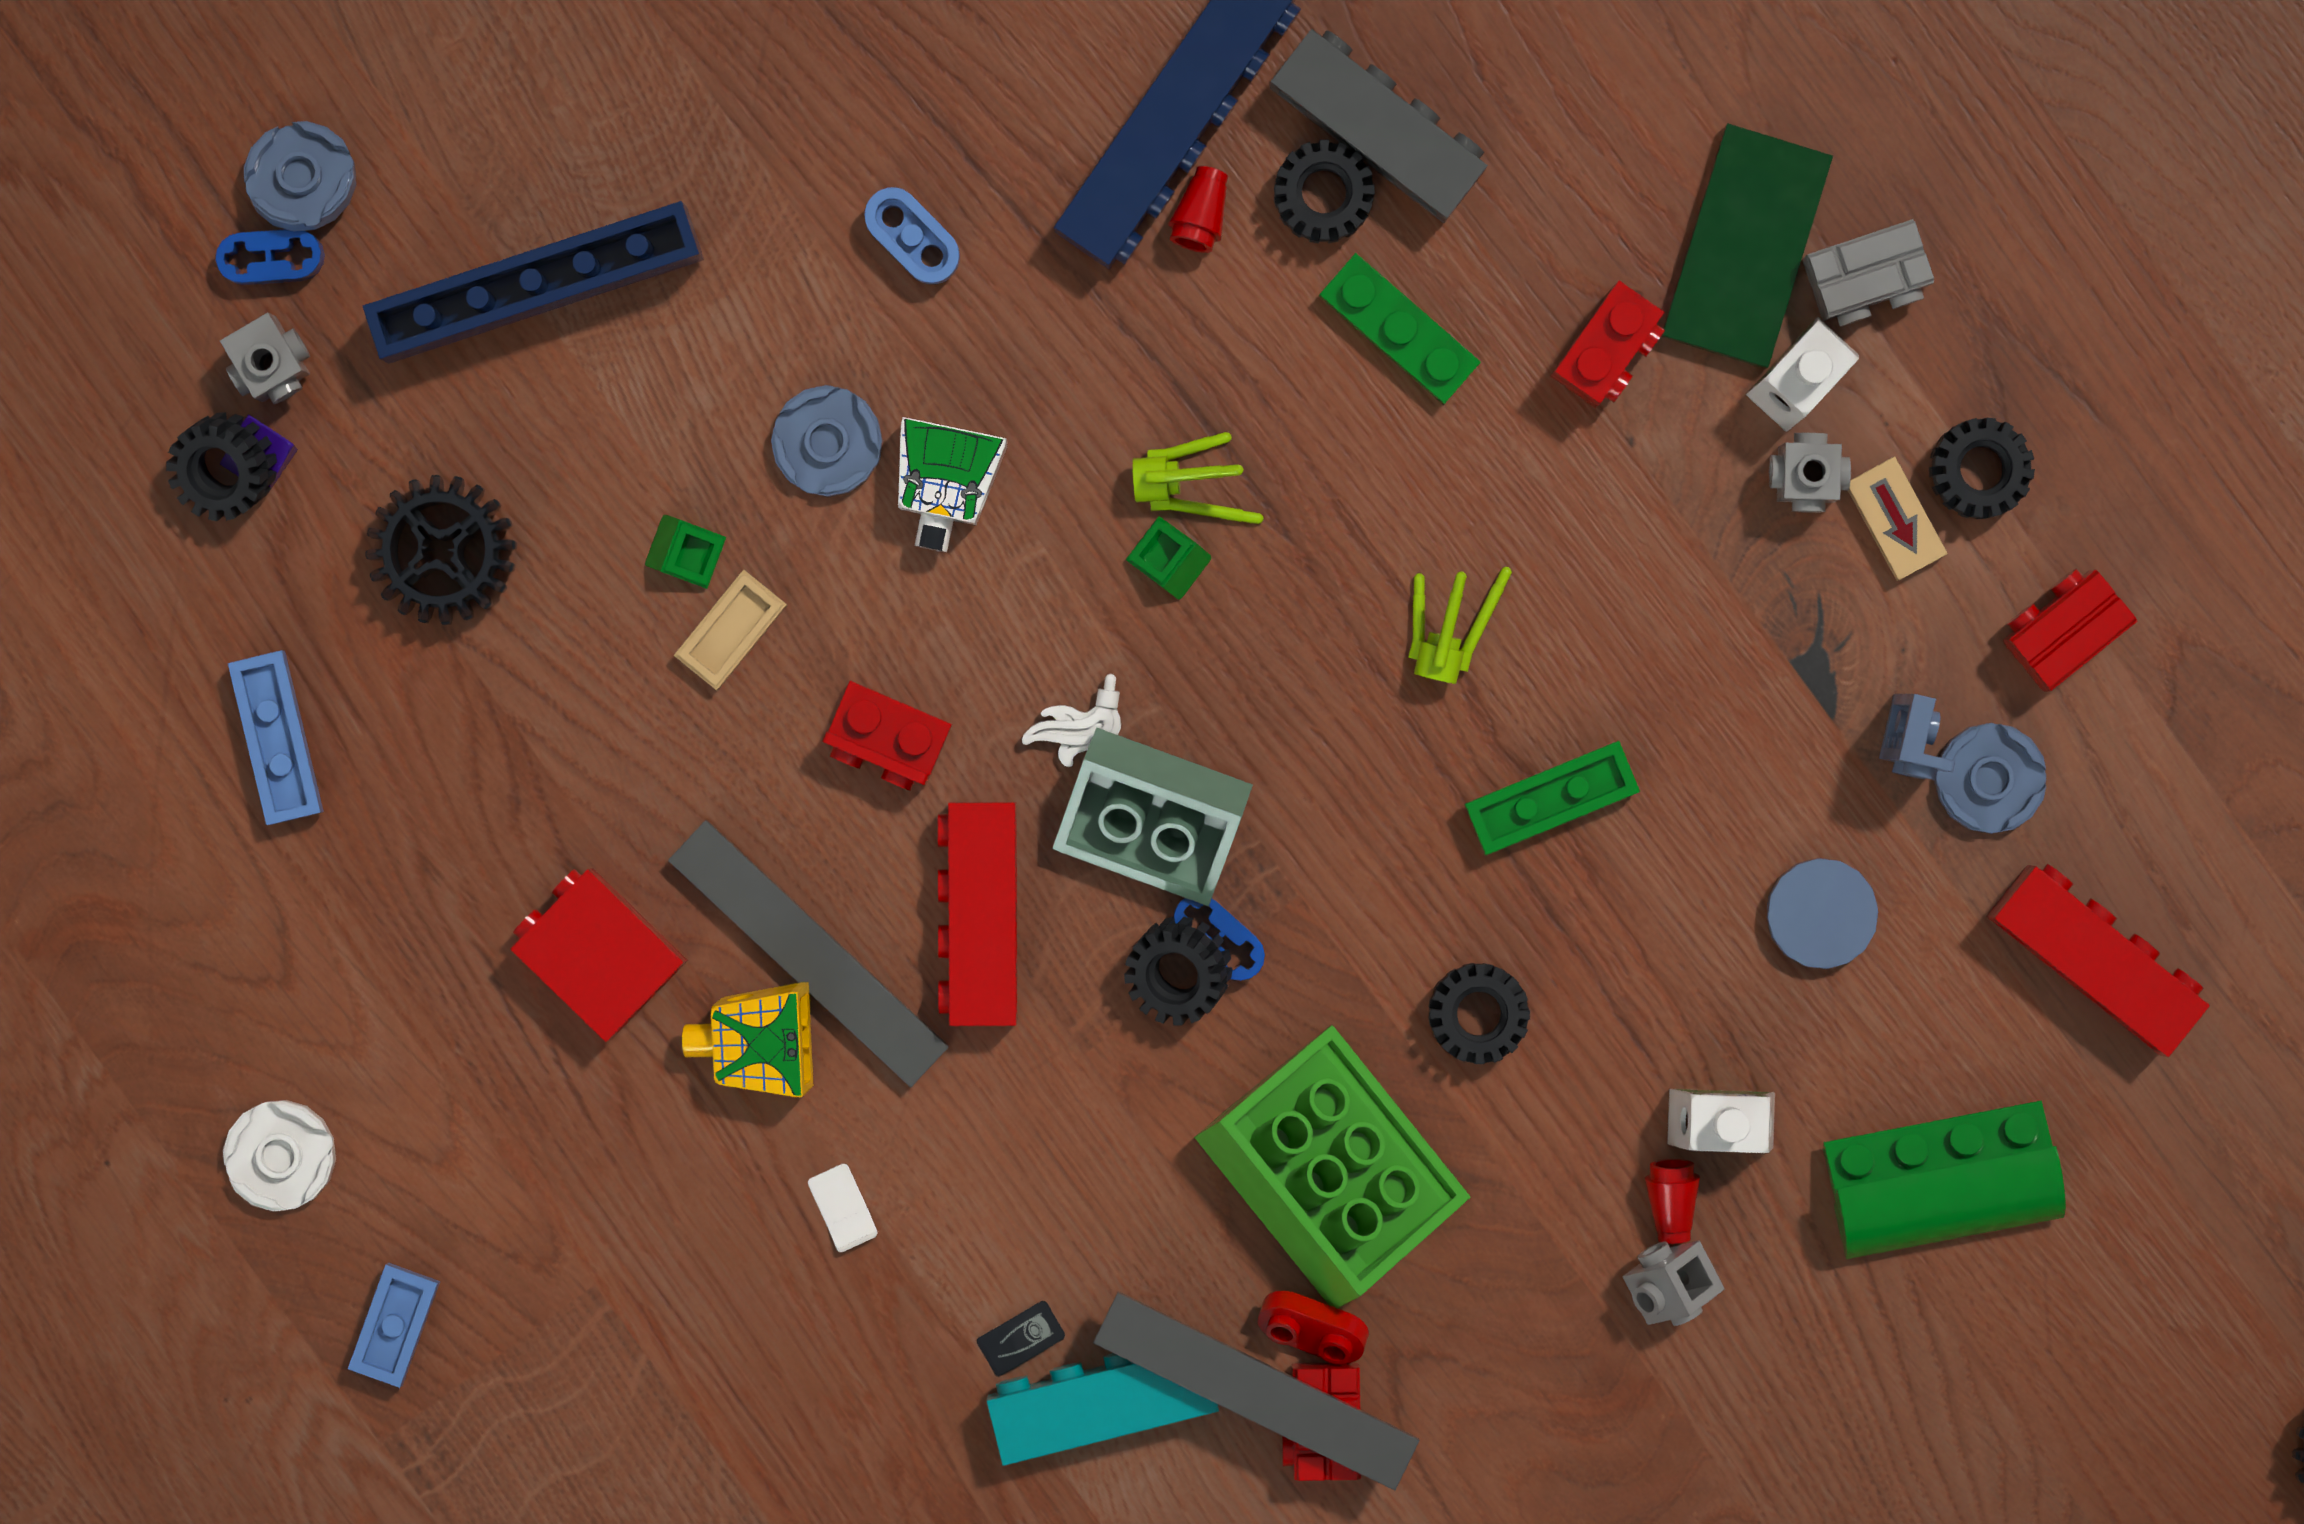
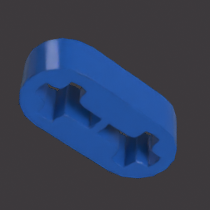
M283 229L242 232L229 235L221 241L217 248L215 260L218 270L227 279L236 284L255 285L311 279L321 270L324 264L325 253L322 244L312 234L306 231L293 232ZM300 240L304 248L312 250V258L303 260L302 269L295 270L294 264L290 261H275V253L293 250V241ZM245 244L246 250L250 253H265L266 258L264 262L249 263L247 265V273L240 274L239 268L228 262L229 256L238 254V245Z
M1187 898L1181 900L1174 911L1175 923L1178 924L1183 917H1187L1183 912L1190 904L1197 909L1201 908L1203 904ZM1212 898L1209 904L1212 912L1209 914L1208 919L1220 930L1218 934L1222 938L1226 935L1238 946L1248 941L1254 947L1249 954L1254 960L1253 965L1249 969L1242 965L1237 966L1232 970V977L1230 979L1240 981L1250 979L1260 971L1264 964L1265 953L1263 945L1252 932ZM1222 946L1219 947L1220 952L1225 951Z

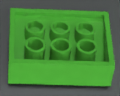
M1333 1025L1329 1026L1194 1137L1328 1305L1339 1308L1364 1294L1471 1198Z

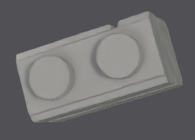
M1914 219L1807 254L1802 258L1823 321L1837 317L1840 327L1871 317L1869 306L1886 300H1890L1892 309L1924 299L1922 288L1934 283V276Z

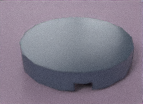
M308 121L292 122V126H285L281 129L277 126L265 132L249 151L244 165L246 192L256 212L273 226L293 232L316 230L334 221L350 204L356 187L355 163L343 139L328 127Z
M828 385L805 389L786 402L775 421L771 439L775 462L787 480L806 493L826 497L849 493L866 482L879 463L883 443L879 420L865 400L847 389Z
M1986 723L1968 727L1951 738L1939 756L1940 758L1955 761L1953 772L1937 771L1935 785L1938 799L1949 816L1969 830L1991 834L2013 830L2030 819L2044 799L2046 790L2044 757L2030 737L2012 726Z
M1817 858L1797 863L1778 878L1768 895L1767 921L1771 938L1784 955L1803 966L1829 969L1847 964L1867 948L1876 932L1878 906L1873 889L1859 871L1841 861Z

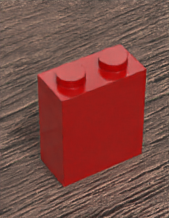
M594 868L587 869L582 875L573 869L551 892L558 900L543 915L537 909L533 910L516 927L513 933L519 940L510 950L605 1042H608L688 960Z

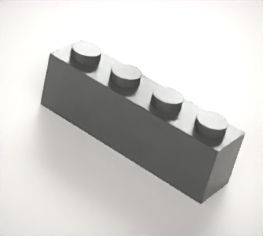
M1311 29L1271 80L1270 89L1335 140L1348 145L1347 148L1353 152L1357 151L1363 157V161L1442 223H1445L1485 172L1488 165L1480 160L1484 151L1462 133L1458 132L1452 138L1440 129L1436 124L1441 118L1420 100L1414 98L1408 104L1392 90L1397 84L1382 70L1372 64L1364 70L1348 57L1353 51L1352 48L1334 33L1326 30L1321 36Z

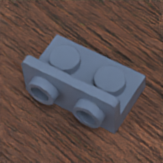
M1918 694L1893 695L1879 759L1894 762L1893 773L1924 780H1935L1937 771L1953 772L1955 761L1924 754L1926 744L1933 745L1940 725V712L1934 711L1935 698Z

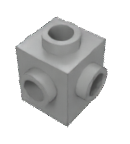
M268 312L220 340L233 363L226 367V371L242 396L251 393L256 400L264 402L270 398L273 404H277L299 392L303 388L299 380L310 375L303 362L310 357V354L294 328L285 332L278 318ZM272 354L273 363L270 368L264 370V360Z
M1794 433V443H1784L1778 446V455H1771L1769 464L1770 488H1777V502H1792L1793 512L1821 513L1826 512V503L1839 501L1841 490H1849L1851 479L1850 457H1842V444H1827L1828 434ZM1808 461H1816L1822 466V477L1817 482L1809 481L1804 476L1803 468Z
M1700 1240L1669 1247L1666 1241L1657 1243L1641 1252L1637 1256L1640 1264L1622 1276L1632 1294L1635 1306L1642 1313L1647 1325L1671 1320L1673 1326L1684 1324L1700 1315L1703 1311L1702 1306L1725 1290Z

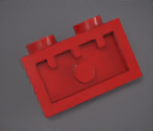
M849 681L831 726L826 731L822 742L833 746L830 757L857 769L861 768L864 760L884 768L881 779L911 791L915 782L927 785L953 724L853 681Z

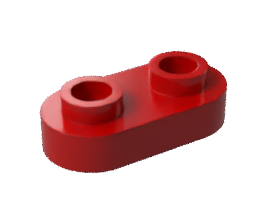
M1275 1291L1268 1294L1264 1298L1258 1316L1260 1329L1273 1342L1280 1345H1289L1319 1356L1332 1364L1339 1365L1359 1360L1364 1353L1369 1337L1368 1327L1359 1317L1290 1291Z

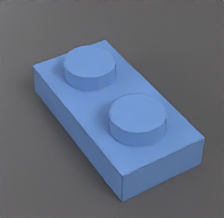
M391 1263L385 1264L348 1369L390 1385L402 1387L440 1281Z

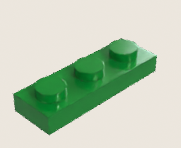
M1357 253L1351 257L1319 294L1322 300L1443 405L1481 363L1480 360Z
M1615 741L1469 801L1464 806L1485 855H1488L1637 794L1640 790L1620 741Z

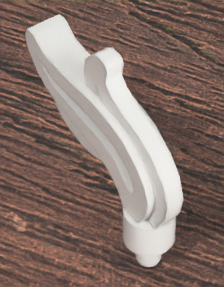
M1108 674L1105 677L1104 689H1098L1096 706L1088 712H1081L1066 705L1051 706L1042 710L1041 715L1043 717L1050 715L1056 720L1040 721L1032 725L1024 733L1022 743L1024 745L1034 741L1060 743L1058 757L1064 766L1071 767L1073 765V757L1078 753L1088 750L1096 728L1118 735L1121 729V720L1117 711L1120 692L1115 691L1116 677L1113 674Z

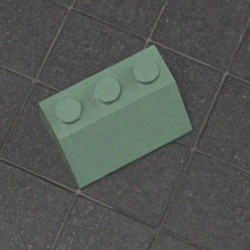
M1096 728L1052 849L1209 906L1253 784Z

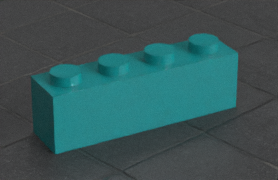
M1114 1353L1103 1357L1104 1366L1083 1371L1081 1362L1067 1364L1049 1370L1051 1379L1029 1384L1028 1376L1001 1381L995 1384L997 1393L989 1394L987 1397V1405L1003 1466L1219 1412V1405Z

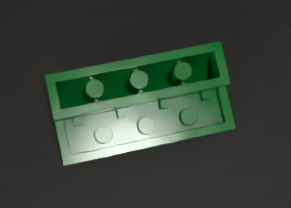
M2042 1100L1823 1143L1824 1157L1835 1199L1834 1210L1846 1259L2055 1220L2065 1216L2066 1199L2062 1169L2057 1146L2052 1144Z

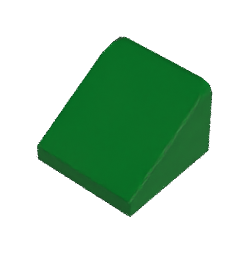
M665 514L659 523L645 565L707 589L726 537Z
M1158 516L1126 558V561L1173 597L1181 599L1208 565L1211 555L1192 539Z

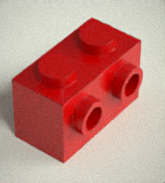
M1619 280L1602 301L1550 377L1594 408L1600 405L1605 397L1614 403L1633 377L1625 368L1634 355L1639 352L1644 357H1647L1664 333L1665 329L1657 325L1665 312Z

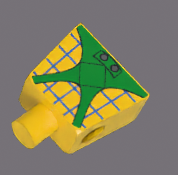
M800 982L721 998L711 1008V1024L684 1025L682 1032L684 1056L713 1057L714 1080L719 1085L791 1097H803L814 1086L809 982Z

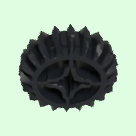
M432 475L429 482L430 493H425L420 481L413 479L409 481V490L413 499L408 501L402 493L396 490L390 493L392 502L399 508L395 514L385 508H377L375 514L378 518L389 523L385 531L378 528H368L367 536L376 540H383L382 549L366 550L365 557L368 560H383L384 567L372 571L370 577L375 582L388 578L391 579L392 583L381 593L384 600L390 601L400 593L404 595L398 606L399 613L408 615L416 603H419V622L429 623L433 616L434 608H438L441 624L451 625L453 621L452 607L457 606L461 617L468 621L474 618V611L470 604L471 600L475 599L484 609H490L493 606L491 598L484 592L488 586L501 593L506 591L507 585L503 581L494 578L497 569L505 572H514L516 565L507 560H500V551L516 550L517 542L509 539L499 540L498 533L509 530L513 524L508 518L499 519L495 522L491 520V517L502 506L498 500H490L482 507L478 505L485 492L482 486L475 485L467 496L464 497L462 496L465 487L463 478L455 476L450 483L449 491L444 492L442 477L440 475ZM451 504L461 507L470 515L461 523L456 522L447 529L439 530L420 511L434 505ZM408 523L418 540V551L408 563L409 566L402 571L398 558V544L401 533ZM481 528L485 541V557L483 565L475 577L465 561L464 551L466 545L475 537L474 533ZM425 530L429 535L443 541L455 538L452 540L454 549H449V551L454 552L450 560L458 570L453 565L440 559L428 562L431 560L429 551H434V549L429 548L432 539ZM443 570L452 579L456 580L463 589L447 596H430L421 592L413 585L422 577L426 578L435 571Z

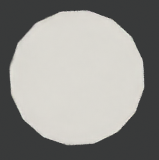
M288 1100L264 1102L243 1113L229 1130L223 1149L224 1165H226V1172L235 1192L251 1205L270 1211L296 1209L316 1198L330 1181L336 1162L334 1138L324 1119L308 1106Z

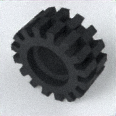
M1319 140V142L1313 144L1308 142L1301 145L1295 152L1292 151L1286 157L1283 165L1280 166L1274 186L1275 207L1280 214L1283 224L1287 225L1292 230V233L1299 238L1302 236L1309 239V242L1318 244L1319 242H1328V244L1338 242L1339 239L1348 238L1355 233L1367 219L1375 195L1372 172L1370 167L1366 166L1363 162V157L1357 151L1353 152L1348 149V145L1341 142L1338 144L1330 143L1329 140ZM1318 171L1335 173L1345 185L1346 197L1343 204L1337 210L1330 213H1319L1312 210L1303 199L1302 187L1305 180L1311 174Z
M226 412L216 413L211 418L208 415L177 437L179 440L170 447L168 453L174 456L166 462V471H176L177 474L169 479L168 482L171 489L179 486L182 487L184 493L177 497L182 505L190 500L195 502L191 512L197 516H201L209 510L208 520L218 521L223 516H225L226 521L235 519L241 513L244 514L257 504L271 490L268 486L275 481L277 472L268 469L277 463L276 454L265 455L264 450L272 443L267 436L259 441L254 434L260 427L254 422L245 428L241 427L244 416L234 414L227 419ZM219 448L232 457L239 472L236 484L224 485L213 478L205 463V454L208 449Z
M1975 418L1952 427L1951 430L1941 436L1938 440L1939 444L1932 450L1930 456L1933 460L1932 467L1929 468V478H1933L1935 486L1932 489L1935 495H1940L1944 501L1942 504L1948 510L1953 509L1958 512L1959 516L1965 518L1987 519L2012 510L2018 505L2021 498L2026 497L2030 490L2028 487L2029 482L2034 479L2035 469H2031V460H2034L2032 450H2027L2025 445L2027 440L2022 433L2017 434L2012 430L2014 426L2007 422H1997L1996 418ZM1972 448H1989L2001 460V478L1989 490H1977L1970 487L1961 475L1962 459Z
M1174 917L1166 918L1160 926L1158 923H1155L1135 944L1125 963L1126 966L1130 967L1124 974L1125 984L1134 983V986L1128 992L1132 1001L1142 997L1145 1002L1139 1009L1145 1015L1152 1008L1157 1010L1158 1014L1155 1021L1163 1024L1169 1016L1173 1017V1026L1183 1025L1188 1018H1190L1191 1023L1199 1021L1205 1013L1208 1014L1227 990L1229 985L1226 983L1232 977V967H1226L1227 963L1231 960L1229 949L1222 952L1219 950L1224 940L1219 934L1210 939L1206 935L1210 926L1204 922H1201L1197 929L1191 927L1193 918L1183 917L1178 924L1175 923ZM1168 953H1179L1191 960L1198 973L1196 985L1188 989H1179L1170 985L1162 977L1159 970L1161 957Z
M1485 963L1465 964L1463 967L1454 968L1448 972L1447 976L1435 986V991L1432 998H1430L1428 1006L1429 1024L1437 1042L1456 1059L1474 1064L1495 1063L1502 1060L1505 1055L1513 1053L1518 1048L1517 1045L1521 1039L1525 1038L1528 1031V1020H1530L1528 998L1519 982L1503 969ZM1474 992H1485L1492 995L1500 1006L1501 1015L1499 1023L1491 1032L1484 1035H1473L1466 1032L1459 1024L1457 1017L1458 1006L1462 999Z

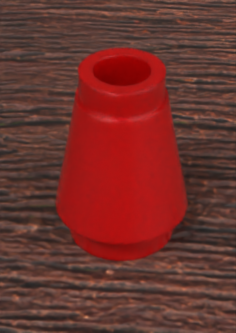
M1198 166L1196 168L1195 175L1192 177L1168 223L1172 229L1170 240L1174 244L1191 251L1210 253L1213 250L1214 243L1221 241L1227 190L1226 184L1229 177L1226 173L1208 166Z
M1663 1159L1651 1162L1650 1174L1645 1176L1644 1179L1658 1241H1666L1668 1244L1689 1242L1691 1240V1230L1700 1176L1694 1173V1162L1684 1159Z

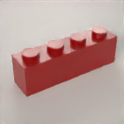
M949 802L948 814H938V847H948V869H938V903H949V925H938V957L949 958V980H939L938 983L939 1014H949V1026H1016L1017 802Z
M2049 864L2043 870L2037 866L2027 865L1986 917L2154 1052L2169 1058L2210 1007L2207 1002L2198 996L2204 988L2181 969L2177 968L2171 974L2159 965L2155 960L2160 955V952L2134 933L2128 940L2114 929L2112 925L2117 918L2098 902L2090 898L2086 905H2084L2068 891L2074 884L2057 869Z

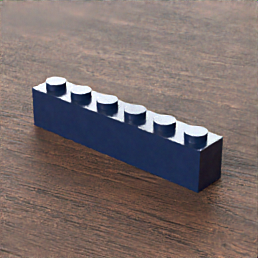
M1210 0L1054 226L1055 233L1109 270L1116 260L1125 265L1143 240V237L1136 231L1146 216L1149 214L1157 219L1173 197L1175 191L1169 188L1168 185L1177 171L1181 168L1186 173H1189L1207 146L1199 141L1211 122L1220 128L1234 109L1238 100L1231 96V93L1242 77L1252 82L1267 61L1270 54L1264 51L1263 47L1274 31L1283 37L1297 18L1301 8L1294 4L1296 0Z
M682 201L363 305L362 307L379 359L390 364L703 261L704 257L688 208Z

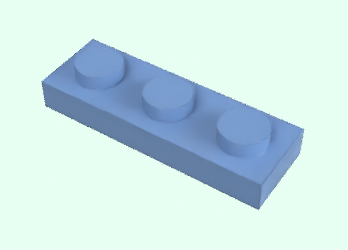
M276 651L228 663L266 825L323 813L322 802L285 651Z

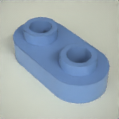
M891 187L876 192L869 199L865 208V222L868 230L916 280L925 284H940L953 276L960 261V252L956 241L910 193L900 188ZM889 208H899L904 213L903 222L897 227H889L883 222V215ZM929 247L939 248L943 253L941 263L935 267L926 266L922 262V253Z

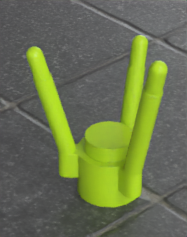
M1228 432L1204 437L1167 449L1147 450V457L1133 458L1136 503L1150 502L1151 511L1173 510L1260 524L1264 520L1260 513L1170 497V495L1180 494V481L1239 476L1243 473V467L1238 464L1179 469L1178 461H1169L1228 443L1232 438Z
M1509 567L1501 569L1461 650L1459 648L1462 639L1453 637L1463 597L1467 578L1466 574L1463 571L1456 574L1441 633L1429 632L1427 642H1425V577L1421 573L1414 576L1413 639L1408 658L1417 660L1414 674L1456 684L1459 671L1468 672L1472 653L1511 576L1512 571Z

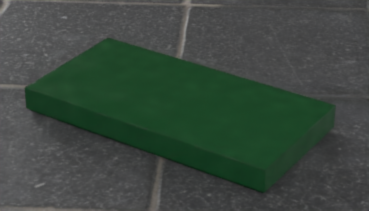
M1729 123L1725 125L1663 327L1665 331L1661 337L1764 369L1769 367L1833 155Z

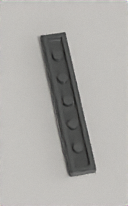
M705 820L669 858L668 861L798 983L809 982V993L910 1088L949 1048L948 1044L708 820Z
M1119 1291L1093 1341L1094 1344L1394 1491L1420 1441L1416 1436Z

